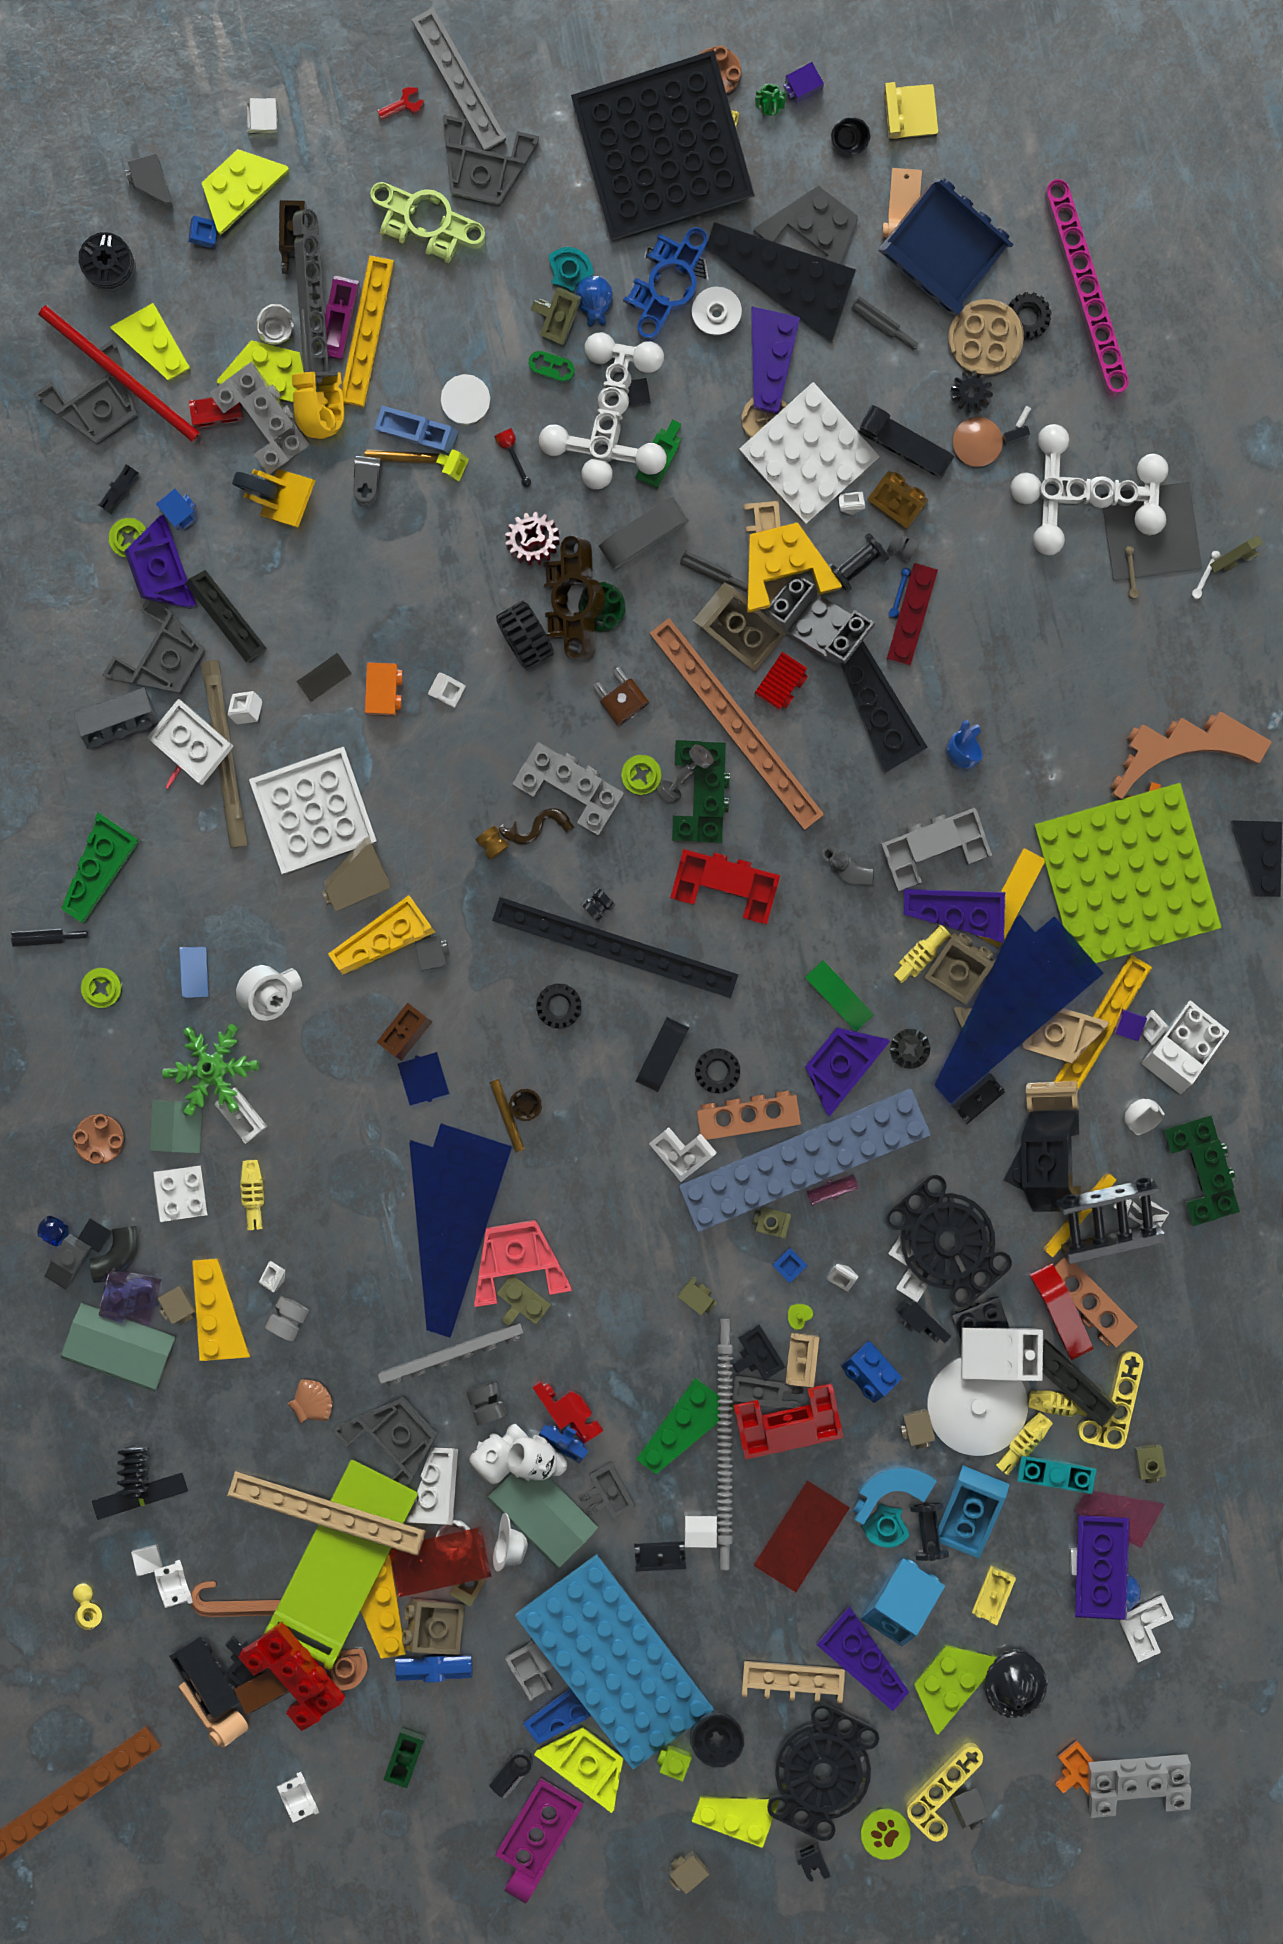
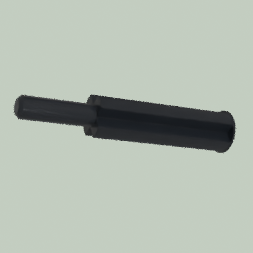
M63 928L11 932L13 947L64 943L65 939L88 938V931L63 932Z

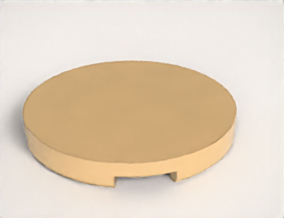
M992 299L976 300L966 305L959 315H955L949 328V347L955 359L967 371L972 372L975 370L979 375L997 374L1009 368L1020 355L1024 342L1023 326L1015 311L1005 303Z

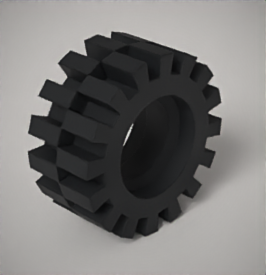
M1024 292L1022 295L1019 294L1009 304V307L1015 311L1018 317L1019 311L1024 307H1032L1038 314V320L1033 325L1022 323L1024 340L1029 338L1033 340L1039 335L1041 336L1047 330L1051 321L1052 312L1049 309L1048 301L1045 302L1042 295L1039 297L1034 292L1032 294H1029V292Z
M556 983L547 986L541 991L536 1001V1010L539 1018L543 1023L552 1028H566L572 1025L580 1016L582 1007L580 997L572 987L566 984ZM556 996L566 998L569 1003L568 1011L562 1016L552 1014L549 1009L551 999Z
M715 1048L708 1050L700 1056L696 1063V1079L706 1091L719 1094L727 1092L737 1084L740 1078L739 1062L731 1052L725 1049ZM714 1061H721L727 1066V1076L721 1081H715L708 1075V1067Z

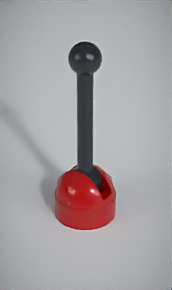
M510 428L495 435L494 438L501 448L509 450L522 478V485L529 487L531 479L526 477L512 447L516 440L513 429Z

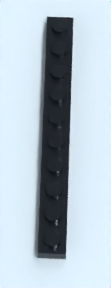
M499 897L492 919L494 922L728 998L732 996L739 975Z

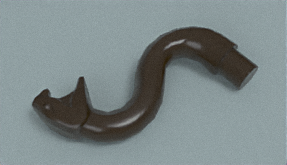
M548 808L538 813L534 819L531 831L526 835L517 833L516 821L510 828H505V825L502 824L498 829L501 835L508 841L519 845H526L538 838L544 821L549 818L555 820L566 833H569L575 827L569 821L570 818L564 811L557 808Z

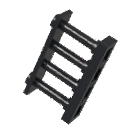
M1140 1178L1136 1182L1079 1195L1069 1194L1061 1199H1057L1056 1205L1061 1212L1068 1214L1071 1241L1061 1245L1062 1255L1068 1263H1077L1166 1242L1164 1231L1157 1223H1153L1150 1195L1160 1193V1187L1153 1178ZM1140 1197L1143 1225L1129 1229L1126 1200ZM1116 1203L1119 1230L1115 1233L1105 1234L1102 1206ZM1092 1208L1095 1235L1093 1238L1081 1240L1078 1211Z

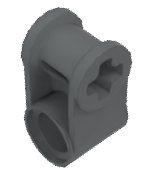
M355 456L353 492L357 503L362 506H370L376 501L381 458ZM364 488H368L370 492L366 498H362L361 493H359L363 492Z

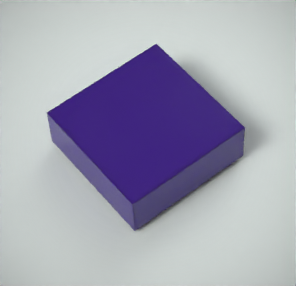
M1122 1009L1114 1033L1139 1041L1147 1017Z

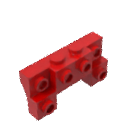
M683 849L670 899L694 905L699 886L748 899L743 919L767 925L781 875L752 868V863L740 859H738L737 863L727 861L728 856L713 853V857Z
M832 1383L807 1389L810 1405L762 1415L758 1400L733 1405L745 1460L843 1438Z
M283 1622L275 1625L262 1637L243 1648L238 1656L253 1675L269 1667L297 1701L289 1706L286 1714L301 1732L319 1722L324 1714L341 1705L345 1698L342 1691L326 1674L324 1668L314 1660L308 1649L303 1647Z

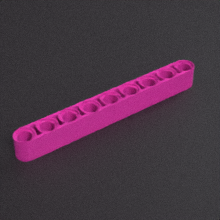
M1055 179L1049 183L1045 191L1047 207L1104 389L1111 396H1119L1129 384L1127 371L1069 186L1064 180ZM1060 188L1063 192V197H1053L1051 189ZM1061 211L1069 213L1071 220L1068 222L1061 221L1058 213ZM1074 235L1078 239V244L1075 246L1069 245L1065 237ZM1082 259L1086 267L1081 270L1076 269L1073 265V260ZM1085 282L1091 284L1093 292L1084 293L1080 288V284ZM1091 306L1097 307L1100 310V316H1090L1088 308ZM1097 330L1105 331L1108 339L1106 341H1099L1095 336V332ZM1103 355H1113L1115 364L1107 365L1104 363ZM1119 378L1123 384L1122 388H1113L1110 384V379Z

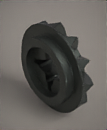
M905 1029L897 1033L890 1046L893 1060L899 1066L906 1069L922 1066L929 1058L931 1049L928 1038L922 1032L915 1029ZM904 1039L910 1044L920 1043L915 1049L917 1058L910 1053L901 1055L906 1049Z

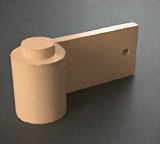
M892 168L888 223H883L882 238H887L920 197L922 170Z
M184 1682L178 1686L185 1699L208 1730V1737L216 1747L221 1746L225 1748L248 1730L247 1722L237 1710H231L230 1708L208 1721L186 1683Z

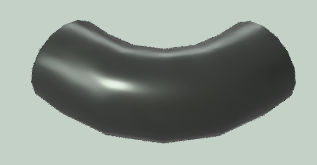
M137 1226L112 1229L113 1244L110 1250L103 1256L90 1259V1271L94 1283L104 1282L117 1277L130 1265L137 1251Z

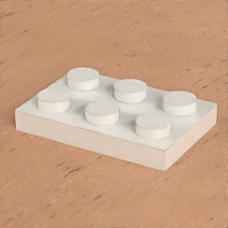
M180 699L174 703L147 737L201 785L204 784L234 747Z

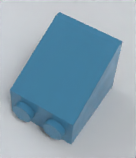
M903 1558L895 1565L862 1615L861 1620L903 1647L917 1636L945 1585L940 1583L939 1578L935 1575L926 1574L920 1570L915 1562Z

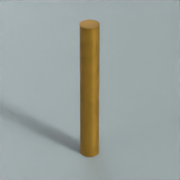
M365 450V457L381 458V461L436 463L440 454Z
M499 1079L491 1081L489 1083L515 1153L522 1151L525 1148L509 1109Z

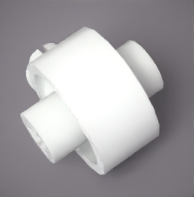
M255 966L246 971L240 978L236 988V999L239 1006L258 1020H272L280 1016L289 1006L292 992L301 989V978L293 968L278 973L270 966Z

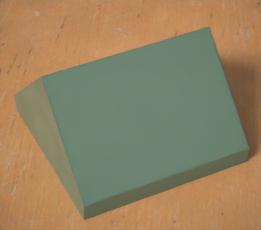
M152 1100L150 1150L200 1153L203 1108L197 1105L193 1116H190L183 1112L189 1102Z

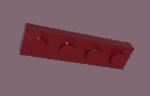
M918 563L913 564L886 660L911 666L938 569Z

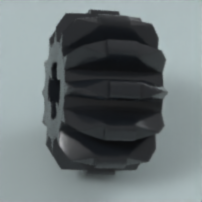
M975 370L972 371L971 378H969L966 371L962 373L963 380L956 377L954 383L957 386H953L950 389V392L957 394L951 398L952 402L960 400L961 402L957 409L961 410L966 405L967 414L971 413L972 406H974L977 413L981 412L980 404L987 407L989 401L986 398L993 396V392L986 390L992 386V383L987 382L983 384L986 375L982 374L977 379V371ZM969 387H974V392L978 391L974 397H969V392H965L968 391Z

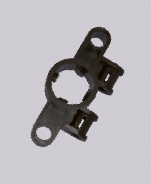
M567 536L562 540L560 546L561 561L543 563V567L546 568L544 588L552 589L551 603L554 612L545 613V617L548 620L547 636L549 639L564 638V651L568 657L589 660L595 653L594 619L603 609L605 594L601 584L593 578L592 547L590 542L585 538ZM577 543L578 550L574 553V546ZM585 584L588 588L589 602L583 612L572 614L567 606V593L572 585ZM581 643L582 650L578 653V646Z

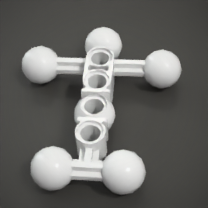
M594 333L585 342L584 352L586 357L596 364L606 363L612 358H615V362L606 370L607 381H604L605 388L601 390L598 396L599 409L597 412L599 415L595 419L591 440L569 436L567 430L562 426L548 425L542 429L538 444L540 449L550 456L561 455L566 450L593 455L594 458L584 464L581 470V478L587 487L603 489L609 485L612 479L613 470L608 463L612 459L636 463L637 468L645 474H656L666 464L667 455L665 450L655 443L644 444L639 449L617 445L621 430L619 420L622 421V414L629 405L628 387L631 384V375L628 371L629 362H633L639 371L652 373L661 367L664 361V353L658 344L651 341L642 342L637 347L616 344L613 338L606 333ZM623 372L624 378L621 381H613V376L616 373ZM610 397H619L616 405H607ZM605 421H614V425L611 429H602V425ZM600 445H608V450L605 454H597V448Z
M1057 424L1045 426L1038 435V445L1045 453V474L1042 484L1039 478L1031 473H1021L1011 482V495L1017 502L1032 504L1039 497L1043 499L1042 526L1035 531L1033 543L1037 551L1044 555H1055L1064 546V533L1057 526L1058 503L1078 504L1084 501V504L1089 502L1095 507L1104 508L1111 504L1116 505L1118 503L1122 506H1129L1134 501H1143L1144 505L1137 510L1134 518L1138 530L1146 535H1155L1161 532L1166 524V514L1159 506L1160 483L1168 476L1169 468L1168 463L1162 456L1147 454L1138 462L1137 474L1140 480L1145 483L1144 487L1137 486L1136 483L1130 480L1119 483V480L1113 482L1104 476L1095 477L1092 480L1087 479L1086 481L1081 478L1059 477L1060 454L1068 448L1070 440L1066 429ZM1047 484H1054L1058 489V493L1053 496L1048 495L1045 492V486ZM1073 485L1080 486L1083 490V495L1079 497L1073 496L1070 493V487ZM1098 486L1105 487L1108 491V496L1105 498L1098 497L1095 494V488ZM1124 487L1131 489L1133 497L1131 499H1124L1120 494V489Z

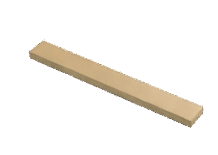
M237 1471L234 1473L227 1495L415 1555H419L426 1532L419 1528Z

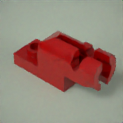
M541 1380L533 1385L532 1388L560 1430L570 1424V1428L576 1431L575 1434L583 1444L603 1432L597 1420L585 1422L592 1412L580 1394L571 1390L555 1401L553 1397L556 1396V1393L549 1383L544 1385Z

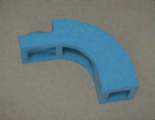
M894 1466L882 1469L871 1475L858 1489V1492L864 1495L865 1499H859L853 1509V1512L856 1513L854 1519L864 1525L878 1500L885 1494L893 1491L907 1492L925 1502L937 1480L924 1471L913 1467Z

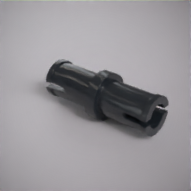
M128 464L124 465L125 467L114 482L111 481L109 484L111 486L98 504V506L112 514V511L123 495L126 497L128 494L127 489L139 474L138 471Z

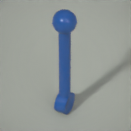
M903 568L901 571V583L894 606L889 611V616L894 619L899 616L898 607L907 577L911 575L909 568Z

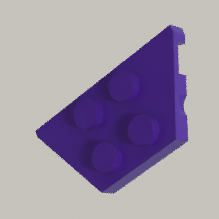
M164 514L160 515L124 550L141 598L185 608H193L196 606L193 594L185 585L187 577L166 518Z
M836 1028L805 1066L828 1116H831L890 1040L841 1028Z

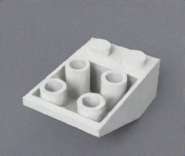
M1189 1001L1155 1043L1141 1064L1181 1095L1194 1083L1229 1031L1192 1001Z
M962 1328V1379L1042 1381L1043 1330L1036 1328Z

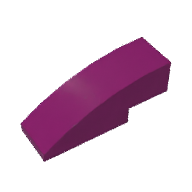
M339 276L333 278L329 301L325 311L328 356L343 358L360 281Z

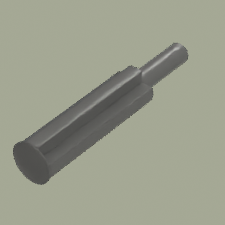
M860 296L855 300L851 309L892 338L894 335L913 349L918 346L917 341L899 329L900 325Z
M687 550L683 553L680 564L718 582H728L747 591V583L731 576L732 572Z

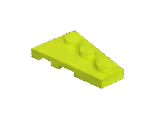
M154 303L110 326L111 330L120 336L168 381L191 370Z
M700 1796L691 1821L763 1848L773 1817L770 1816L767 1809L769 1799ZM780 1800L774 1801L771 1805V1809L774 1813L777 1810Z

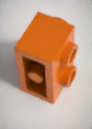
M367 662L366 715L396 716L397 710H401L402 695H397L398 685H402L403 670H398V664Z

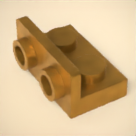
M888 471L867 499L906 529L909 528L929 501L921 489L917 487L912 488L905 482L903 476Z

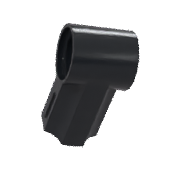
M526 1749L516 1750L489 1784L493 1792L499 1797L507 1799L523 1777L530 1772L533 1764L532 1754ZM519 1757L524 1758L528 1765L524 1768H519L514 1760Z

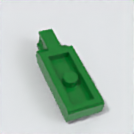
M672 419L667 431L661 428L652 442L660 445L665 450L667 458L664 468L656 474H645L638 470L635 479L658 489L680 445L681 438L677 436L681 423Z

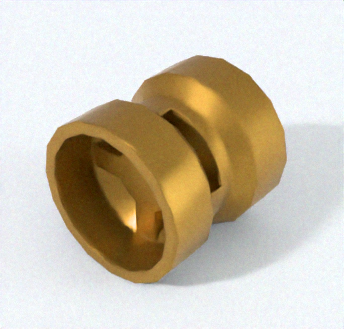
M495 825L475 839L479 846L484 847L486 850L485 854L489 860L509 847L507 841L499 836V830Z

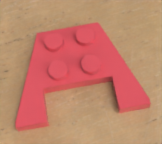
M536 1220L486 1228L474 1302L475 1307L497 1303L494 1277L545 1269L549 1295L572 1291L566 1275Z

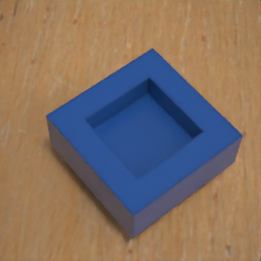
M193 216L190 222L188 242L212 248L215 245L217 231L214 221Z
M791 1248L772 1264L789 1283L808 1266Z

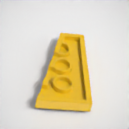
M408 895L336 947L328 955L338 970L344 975L431 935L435 931Z
M219 1259L193 1260L199 1360L208 1361L251 1357Z
M388 1554L360 1610L381 1659L406 1655L405 1645L402 1643L403 1630L390 1554Z

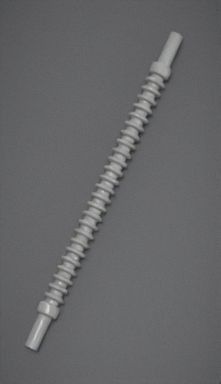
M720 1319V1344L717 1345V1352L720 1354L717 1358L720 1360V1364L717 1365L720 1368V1371L717 1372L720 1375V1378L717 1379L720 1382V1385L717 1386L720 1389V1392L717 1393L720 1396V1399L717 1400L720 1404V1407L717 1408L720 1411V1414L717 1415L720 1418V1421L717 1422L720 1425V1428L717 1429L720 1432V1435L717 1436L720 1439V1442L717 1443L720 1447L717 1450V1453L720 1454V1457L717 1458L720 1461V1464L717 1465L720 1468V1471L717 1472L720 1475V1478L717 1479L720 1482V1485L717 1486L720 1489V1492L717 1493L720 1497L717 1500V1503L720 1504L717 1507V1510L720 1511V1514L717 1515L720 1518V1521L717 1522L720 1528L717 1531L720 1532V1535H717V1544L720 1545V1570H729L730 1545L733 1543V1537L730 1535V1532L733 1530L729 1527L733 1524L729 1520L733 1517L730 1514V1511L733 1509L730 1507V1504L733 1502L730 1499L733 1495L730 1492V1489L733 1488L730 1485V1482L733 1481L730 1478V1475L733 1474L730 1471V1468L733 1467L730 1464V1461L733 1460L730 1457V1454L733 1453L730 1449L733 1445L730 1442V1439L733 1438L730 1435V1432L733 1431L730 1428V1425L733 1424L730 1421V1418L733 1417L730 1414V1411L733 1410L730 1407V1404L733 1403L730 1399V1396L733 1395L730 1392V1389L733 1388L730 1385V1382L733 1381L730 1378V1375L733 1374L730 1371V1368L733 1367L730 1364V1361L733 1360V1357L730 1356L733 1353V1345L730 1344V1319Z

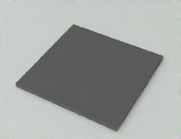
M1189 481L1161 485L1159 487V506L1166 514V524L1163 530L1155 535L1143 534L1135 525V514L1144 505L1143 501H1134L1129 506H1122L1118 503L1116 505L1111 504L1103 508L1113 581L1130 579L1128 556L1124 552L1127 546L1134 548L1132 556L1135 578L1202 568ZM1132 490L1120 491L1124 499H1131L1133 497ZM1108 493L1101 494V498L1108 496Z

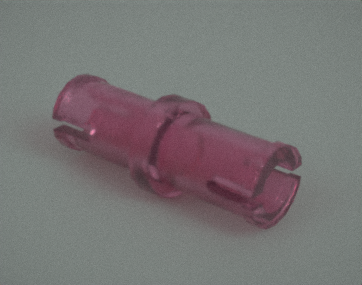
M854 1174L834 1182L832 1180L827 1181L828 1184L806 1192L811 1205L814 1206L831 1198L836 1200L839 1195L858 1190L859 1187Z

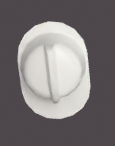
M504 1513L501 1517L498 1539L494 1548L493 1565L497 1572L501 1571L504 1566L520 1565L523 1562L528 1547L527 1539L523 1533L511 1529L507 1513Z

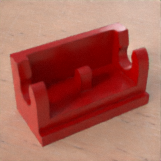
M212 397L189 401L191 421L194 428L244 421L240 402L223 413Z

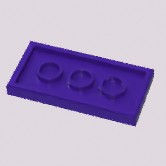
M1078 1516L1075 1617L1127 1620L1130 1518Z

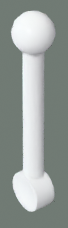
M1213 551L1211 553L1212 559L1197 589L1192 591L1194 599H1199L1202 596L1201 590L1212 570L1210 564L1221 557L1220 552Z

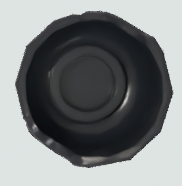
M847 117L838 121L831 132L834 148L839 153L848 156L864 151L871 138L870 129L862 119L856 117Z

